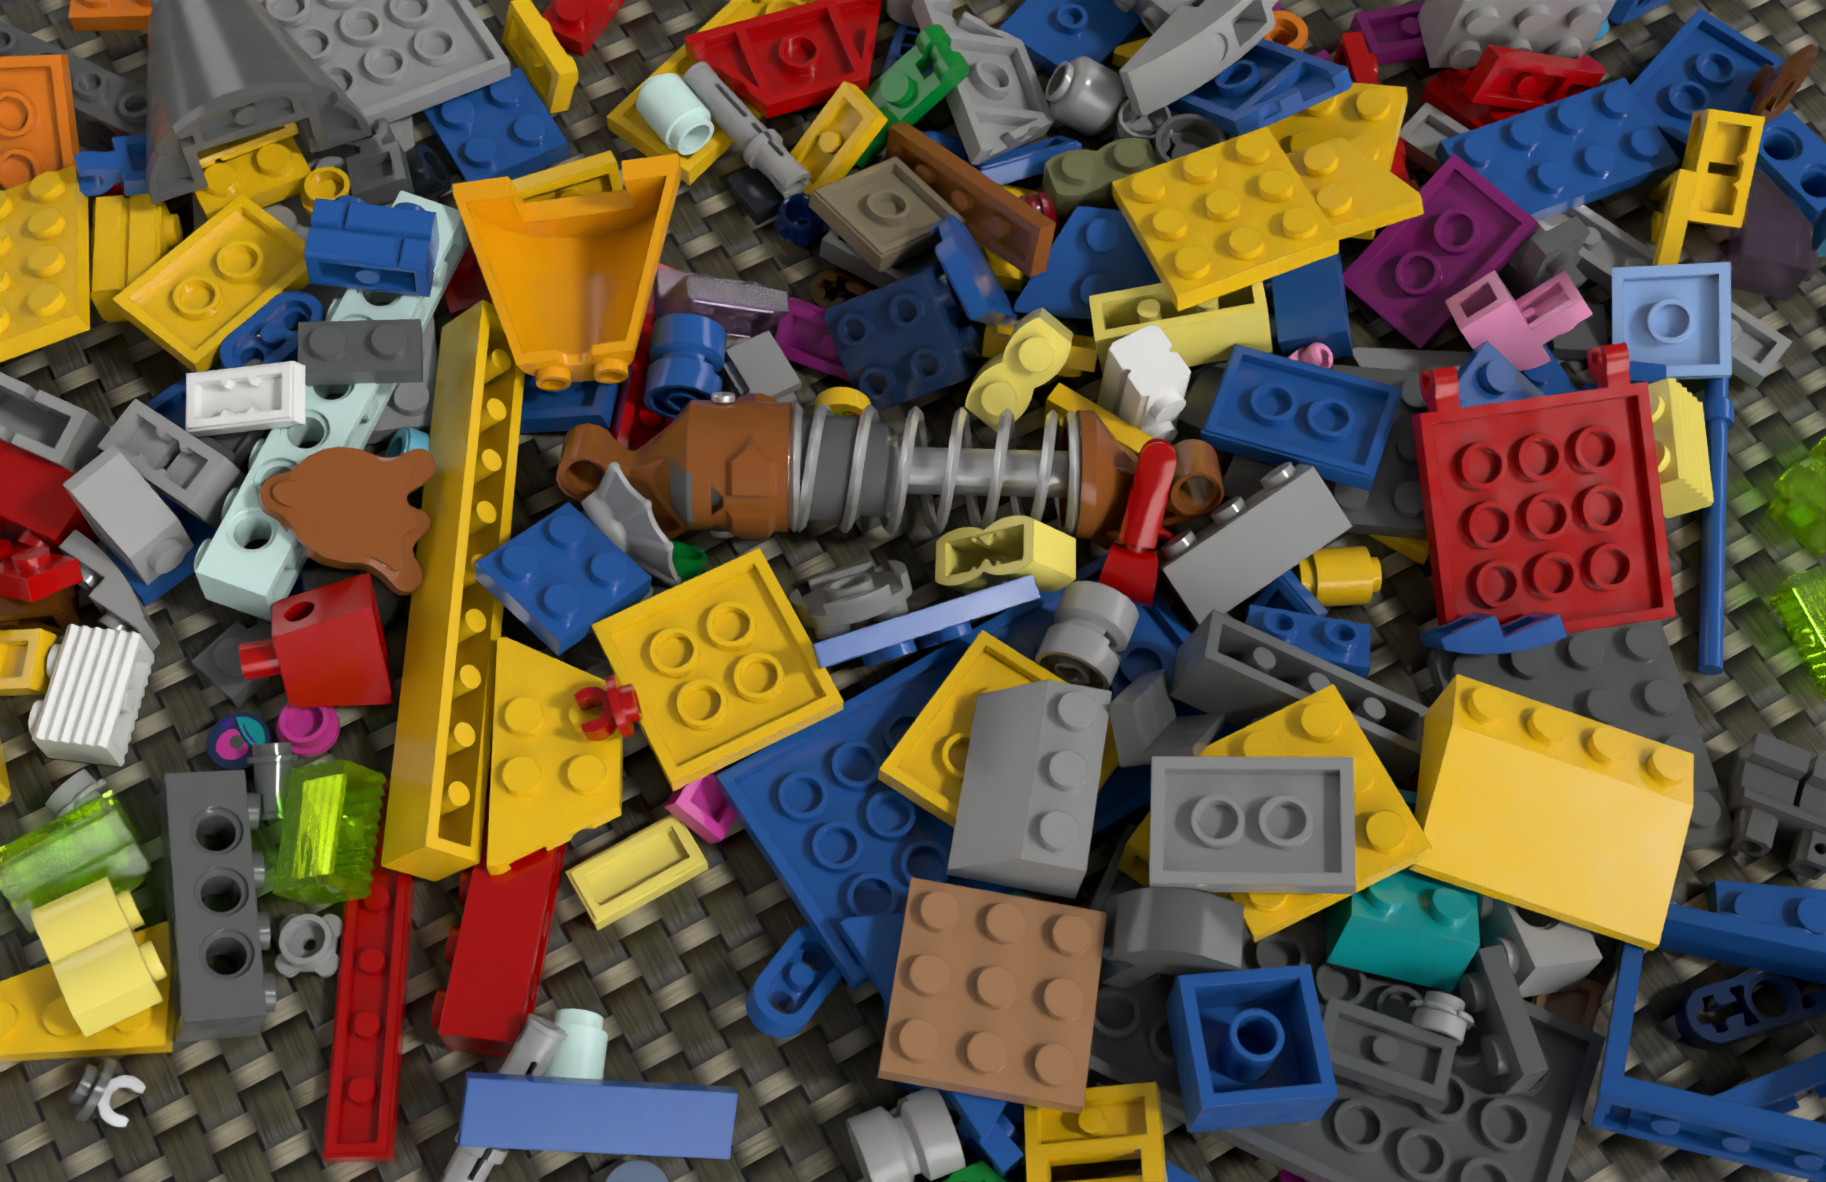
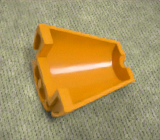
M678 153L623 160L622 178L626 187L625 190L524 203L509 176L452 184L454 199L515 363L523 372L535 377L538 388L547 391H560L570 387L571 382L596 380L600 383L614 384L622 382L629 377L628 366L632 363L635 356L681 180V164Z

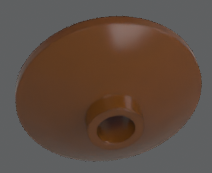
M1809 44L1784 60L1776 69L1765 64L1755 75L1747 89L1748 93L1755 96L1749 115L1765 117L1764 124L1778 117L1811 70L1819 48Z

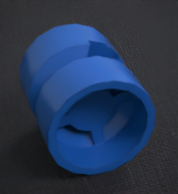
M675 313L663 316L655 321L652 327L649 358L652 364L649 365L644 392V402L646 407L652 412L674 420L691 400H711L713 393L721 392L723 379L716 373L720 372L724 365L727 335L725 329L718 322L705 316L691 313Z

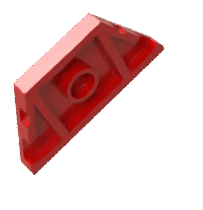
M817 0L684 36L685 50L688 57L696 63L707 62L726 86L768 119L828 102L843 81L855 84L862 92L869 87L881 0Z

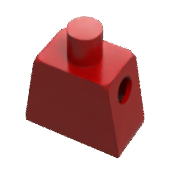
M370 573L361 574L278 600L272 605V638L239 643V657L245 680L281 674L288 702L296 708L385 705L394 703L392 667Z

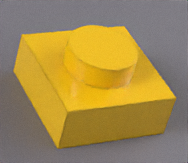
M41 628L0 630V696L46 694L50 680L47 675V659L52 646L56 644L58 635Z

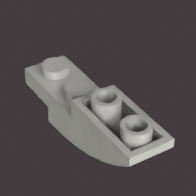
M1204 0L1199 7L1181 5L1119 70L1134 115L1143 117L1173 103L1207 83L1239 60L1276 25L1272 7L1279 0Z

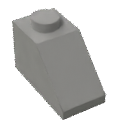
M113 444L63 484L101 543L147 586L161 574H166L175 569L181 563L185 554L194 547L177 516Z

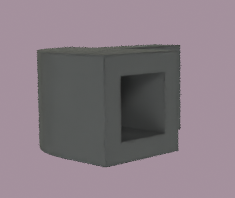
M1577 215L1548 231H1545L1539 224L1540 229L1500 270L1498 276L1514 300L1519 299L1566 270L1576 288L1585 283L1587 278L1576 265L1581 260V256L1578 253L1591 231Z
M1177 887L1140 888L1117 895L1116 916L1107 920L1105 926L1101 983L1125 989L1157 972L1178 977V975L1235 971L1241 968L1244 904L1202 891Z

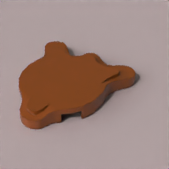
M333 447L322 449L309 455L289 472L269 477L259 490L258 502L262 511L279 521L286 532L290 529L296 540L307 549L304 554L319 564L338 569L367 571L380 578L393 593L400 596L413 593L422 582V570L414 557L413 547L427 532L431 520L425 511L411 507L407 501V496L427 483L435 473L436 463L428 451L413 449L396 457L384 458L355 448Z

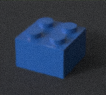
M1310 964L1178 975L1165 1002L1187 1132L1319 1121L1337 1098L1338 1092Z

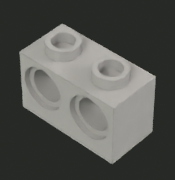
M136 398L97 446L102 451H105L113 444L151 488L216 531L222 522L221 514L226 497L233 488L240 489L246 478V475L225 456Z

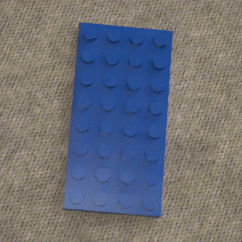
M1109 552L1076 571V579L1073 582L1092 581L1098 583ZM1066 587L1051 593H1039L1041 598L1006 610L973 629V633L955 639L843 703L844 710L765 747L716 775V786L852 991L871 979L840 934V922L848 917L905 913L911 877L1002 894H1010L1018 889L946 875L954 828L878 780L879 768L982 630L1034 662L1048 628L1055 625L1053 618ZM1156 589L1151 607L1134 604L1140 616L1126 650L1119 653L1121 661L1108 690L1112 691L1111 702L1143 672L1167 669L1171 687L1178 649L1191 634ZM1173 698L1176 717L1209 714ZM1226 722V725L1208 745L1242 728ZM1152 764L1127 767L1117 765L1097 795L1091 843L1151 806Z

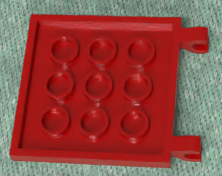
M1626 343L1587 349L1588 367L1597 383L1598 389L1460 408L1459 382L1455 366L1419 372L1420 391L1429 412L1412 415L1438 626L1472 612L1496 615L1501 626L1531 612L1539 611L1559 614L1566 634L1676 617L1648 382L1630 383V358Z

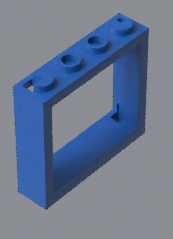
M1670 900L1660 943L1657 948L1826 985V936L1813 934L1800 927H1779L1751 921L1734 913H1714L1686 907ZM1622 941L1591 1127L1814 1182H1826V1124L1624 1076L1644 948Z

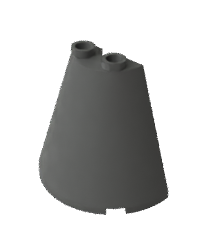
M258 0L150 1L152 11L148 20L146 184L152 204L209 187L196 152L305 118H307L318 152L372 135L369 124L357 105Z

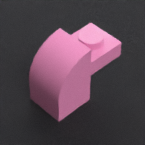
M1495 270L1445 300L1457 326L1472 349L1488 341L1519 371L1533 369L1552 361L1543 344L1558 335L1569 332L1579 322L1593 315L1566 270L1517 300L1513 299Z

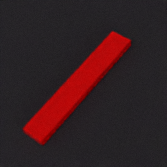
M391 778L355 779L322 1158L327 1163L395 1161L415 876L381 866Z

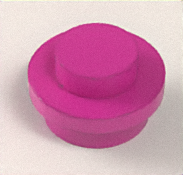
M288 703L283 708L276 723L277 737L280 743L291 742L292 754H298L299 757L303 758L315 757L329 750L338 739L340 719L333 707L296 708Z

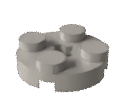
M888 560L891 571L875 572L873 562L868 561L825 572L808 580L811 592L803 597L796 588L789 597L791 606L802 626L813 628L815 638L820 640L846 634L851 629L850 624L872 617L874 621L884 622L905 615L909 611L906 599L912 594V586L906 565L900 561Z

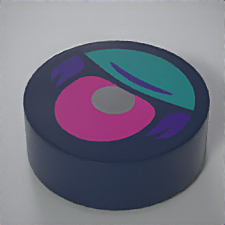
M238 712L223 717L212 727L207 739V750L220 771L245 770V777L254 775L253 764L246 763V758L253 757L252 745L275 743L266 723L261 718L251 713Z

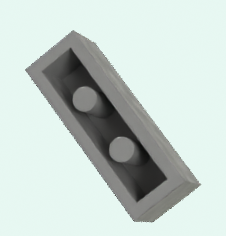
M1291 462L1278 466L1260 480L1264 487L1245 501L1241 496L1228 500L1210 514L1214 521L1195 535L1191 529L1186 530L1173 537L1161 547L1164 556L1158 559V572L1191 622L1199 626L1213 609L1225 614L1353 527L1314 466L1299 463L1294 467Z

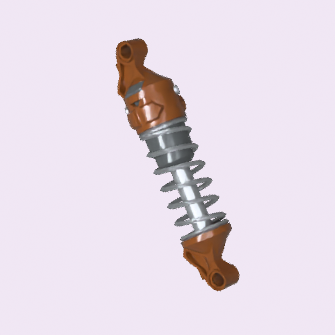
M715 392L711 395V400H691L668 427L635 451L628 450L616 441L608 430L599 425L586 423L571 428L564 437L556 480L558 487L565 495L582 502L599 488L608 465L613 461L618 462L620 469L632 487L645 499H649L652 502L651 509L659 528L670 540L688 530H710V535L719 539L734 536L744 540H761L770 537L773 532H789V527L793 532L796 530L801 532L806 527L808 521H836L837 527L843 533H847L860 516L880 517L883 529L892 535L900 525L907 494H921L927 527L933 535L938 536L948 522L953 495L966 496L970 523L972 527L985 530L994 523L1000 496H1010L1013 515L1024 516L1022 497H1034L1030 517L1041 522L1046 498L1054 497L1061 532L1076 539H1089L1105 550H1110L1113 542L1124 544V542L1118 540L1122 522L1121 511L1126 506L1130 487L1133 485L1138 457L1115 438L1094 410H1076V413L1070 410L1064 416L1060 439L1059 415L1052 409L1046 415L1042 450H1017L1014 414L1008 408L1000 414L995 449H972L969 414L964 408L960 407L954 413L949 447L933 448L927 445L923 412L917 406H914L908 412L902 447H898V434L887 423H880L878 411L872 405H868L862 411L860 419L857 416L833 415L832 409L824 403L817 408L815 415H804V409L798 403L792 407L791 402H777L774 397L765 394L749 393L738 397L735 401L734 393ZM1189 439L1173 446L1177 458L1176 468L1161 524L1166 530L1177 531L1178 523L1204 516L1214 511L1222 502L1224 490L1217 454L1213 447L1205 441ZM933 494L941 495L937 517L933 503ZM977 496H988L981 521Z

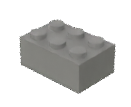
M1425 0L1418 15V21L1430 68L1453 67L1455 69H1466L1475 67L1489 44L1577 59L1578 56L1585 55L1617 0Z

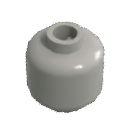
M1087 56L1075 58L1070 63L1068 61L1062 62L1052 74L1045 92V98L1050 101L1049 108L1052 116L1058 122L1088 137L1099 135L1107 127L1115 128L1120 107L1127 101V99L1123 98L1125 87L1121 76Z

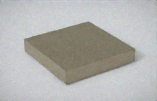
M897 156L811 191L809 207L878 273L930 250L943 241L942 238L939 236L934 237L931 234L933 224L948 215L956 216L964 225L966 223L965 218Z

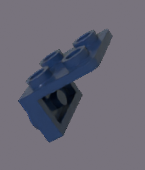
M940 261L920 267L904 279L835 304L825 312V323L852 388L865 394L877 411L965 381L981 366L979 358L982 357V345L979 336L972 325L966 326L958 306L961 302Z

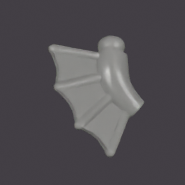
M611 462L606 469L599 488L581 502L585 513L594 526L646 573L672 588L682 584V580L677 575L673 565L672 552L674 544L668 540L659 528L651 509L652 502L649 499H645L632 487L620 469L618 462Z

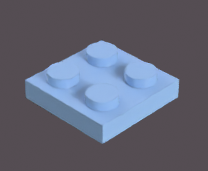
M1731 262L1612 268V344L1626 343L1630 361L1666 365V378H1676V380L1731 378Z

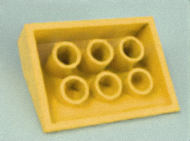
M1456 674L1427 710L1424 717L1414 817L1432 845L1431 856L1409 866V870L1653 951L1660 943L1693 810L1694 754Z

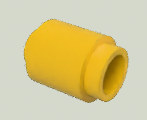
M1366 546L1321 548L1290 569L1301 581V584L1313 594L1323 607L1368 605L1372 599L1373 592H1379L1382 585L1380 561L1377 557L1370 556Z

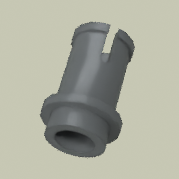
M291 742L252 745L253 757L246 758V763L253 764L254 789L259 800V820L297 818L294 801L292 761H299V755L292 754Z

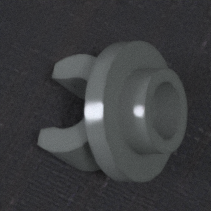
M105 1057L98 1067L88 1063L85 1065L76 1079L67 1101L77 1105L73 1119L78 1122L85 1123L94 1111L95 1116L102 1124L113 1128L126 1127L129 1119L124 1115L115 1113L111 1109L110 1097L119 1088L140 1095L143 1094L146 1086L140 1079L131 1075H121L112 1078L117 1061Z

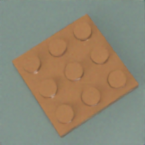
M911 877L877 1078L1080 1114L1085 1100L1107 912Z

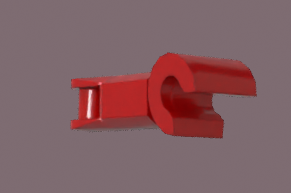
M1163 438L1148 440L1140 450L1133 485L1130 487L1118 534V540L1124 542V544L1113 542L1098 583L1121 592L1134 604L1151 607L1158 571L1157 553L1148 551L1147 548L1155 549L1177 459L1173 445Z

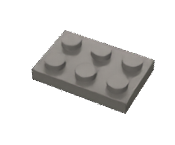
M1152 756L1150 887H1177L1202 892L1355 894L1353 757Z

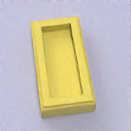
M670 814L566 871V875L598 931L708 870V862L686 825L673 814Z

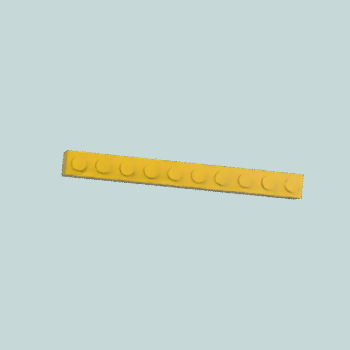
M483 299L444 325L441 331L428 451L435 460L436 470L430 480L424 484L421 510L425 511L430 517L431 523L427 532L417 542L416 560L422 570V582L411 595L381 859L382 867L434 882L480 863L494 717L497 637H501L504 605L475 579V564L510 541L525 372L519 369L515 363L495 306Z

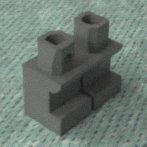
M1757 732L1734 756L1725 803L1733 823V838L1730 839V847L1752 857H1763L1771 850L1773 840H1780L1792 845L1787 867L1796 874L1812 880H1818L1826 873V757L1818 754L1810 761L1811 751Z

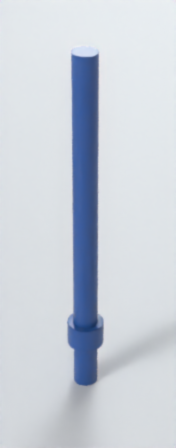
M1729 378L1705 379V399L1701 401L1703 403L1714 499L1711 506L1702 508L1698 672L1704 675H1718L1723 672L1728 431L1734 426V403L1728 399Z

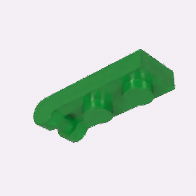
M933 24L923 29L915 40L916 45L863 91L888 121L855 163L862 169L886 149L890 126L903 122L913 125L967 77L970 66L960 52L951 50V38L942 25ZM935 63L934 72L928 76L925 71Z

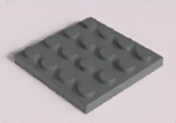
M1660 619L1568 633V637L1550 644L1505 654L1482 655L1449 652L1442 649L1431 650L1426 662L1437 698L1455 675L1459 674L1694 754L1693 810L1682 852L1730 844V839L1733 838V823Z

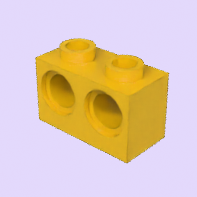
M1715 109L1693 112L1681 169L1699 173L1688 222L1723 228L1742 227L1765 117Z

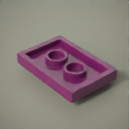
M1453 154L1419 191L1424 214L1388 225L1343 274L1345 288L1417 350H1427L1454 321L1445 300L1494 270L1498 274L1540 229L1538 221L1456 154Z

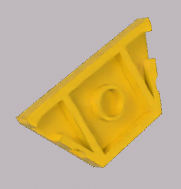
M1343 137L1286 154L1339 236V240L1424 214L1422 198L1418 191Z
M497 637L487 869L490 875H501L511 870L509 864L543 847L548 852L570 841L578 831L586 828L595 829L622 815L623 737L617 727L615 732L604 740H588L582 731L581 725L597 720L603 713V707L597 706L582 711L576 703L574 696L578 691L586 687H600L607 691L606 681L507 637Z

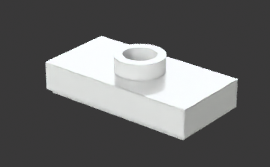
M296 361L186 374L185 431L191 435L201 437L305 425V366Z

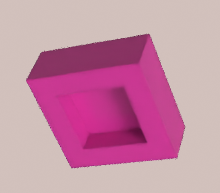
M724 768L673 791L663 806L709 844L722 841L737 817L716 786V775L725 771Z

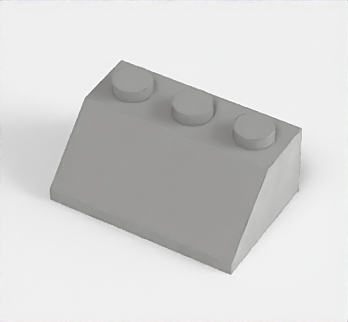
M1048 679L978 694L946 875L1075 899L1087 871L1109 716L1108 704L1111 702L1112 691Z

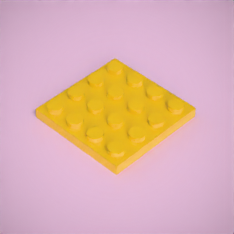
M76 164L56 172H44L29 182L4 191L0 190V363L90 330L88 196H84L80 192Z

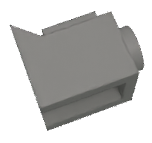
M769 330L753 338H740L727 347L725 351L726 363L722 367L723 380L726 390L735 394V401L738 397L749 393H761L774 397L777 402H791L792 407L798 403L802 407L794 394V391L802 388V382Z

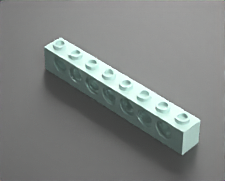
M401 190L392 207L398 203L409 202L421 206L426 211L436 212L439 249L434 267L430 297L348 288L343 298L337 297L334 299L329 307L326 321L421 319L423 333L469 245L467 231L459 210ZM383 302H389V303H391V304L386 305V306H375V305H377V304H379V303H383ZM397 383L305 385V425L272 428L267 439L261 438L257 441L249 458V472L240 489L233 488L226 497L221 514L222 522L213 539H205L197 551L194 571L205 599L272 622V605L278 600L288 597L308 556L304 554L307 549L296 540L290 529L286 532L279 521L262 511L258 502L259 490L269 477L289 472L309 455L322 449L347 447L363 450ZM332 394H344V396L335 400L324 399ZM308 441L320 442L312 448H298L301 444ZM256 539L269 540L267 544L258 549L244 548L249 542Z

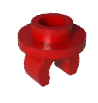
M616 674L606 677L607 691L600 687H586L574 695L576 703L582 711L597 706L603 707V713L597 720L581 725L583 733L590 741H601L610 737L617 727L623 738L634 736L633 722L643 720L640 702L633 683L622 685Z

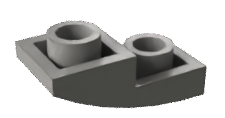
M75 529L59 548L65 556L78 558L83 581L77 584L90 593V599L101 613L102 617L98 621L99 626L104 630L110 628L115 631L123 630L128 633L132 631L142 635L153 652L160 644V640L147 610L113 561L90 539Z

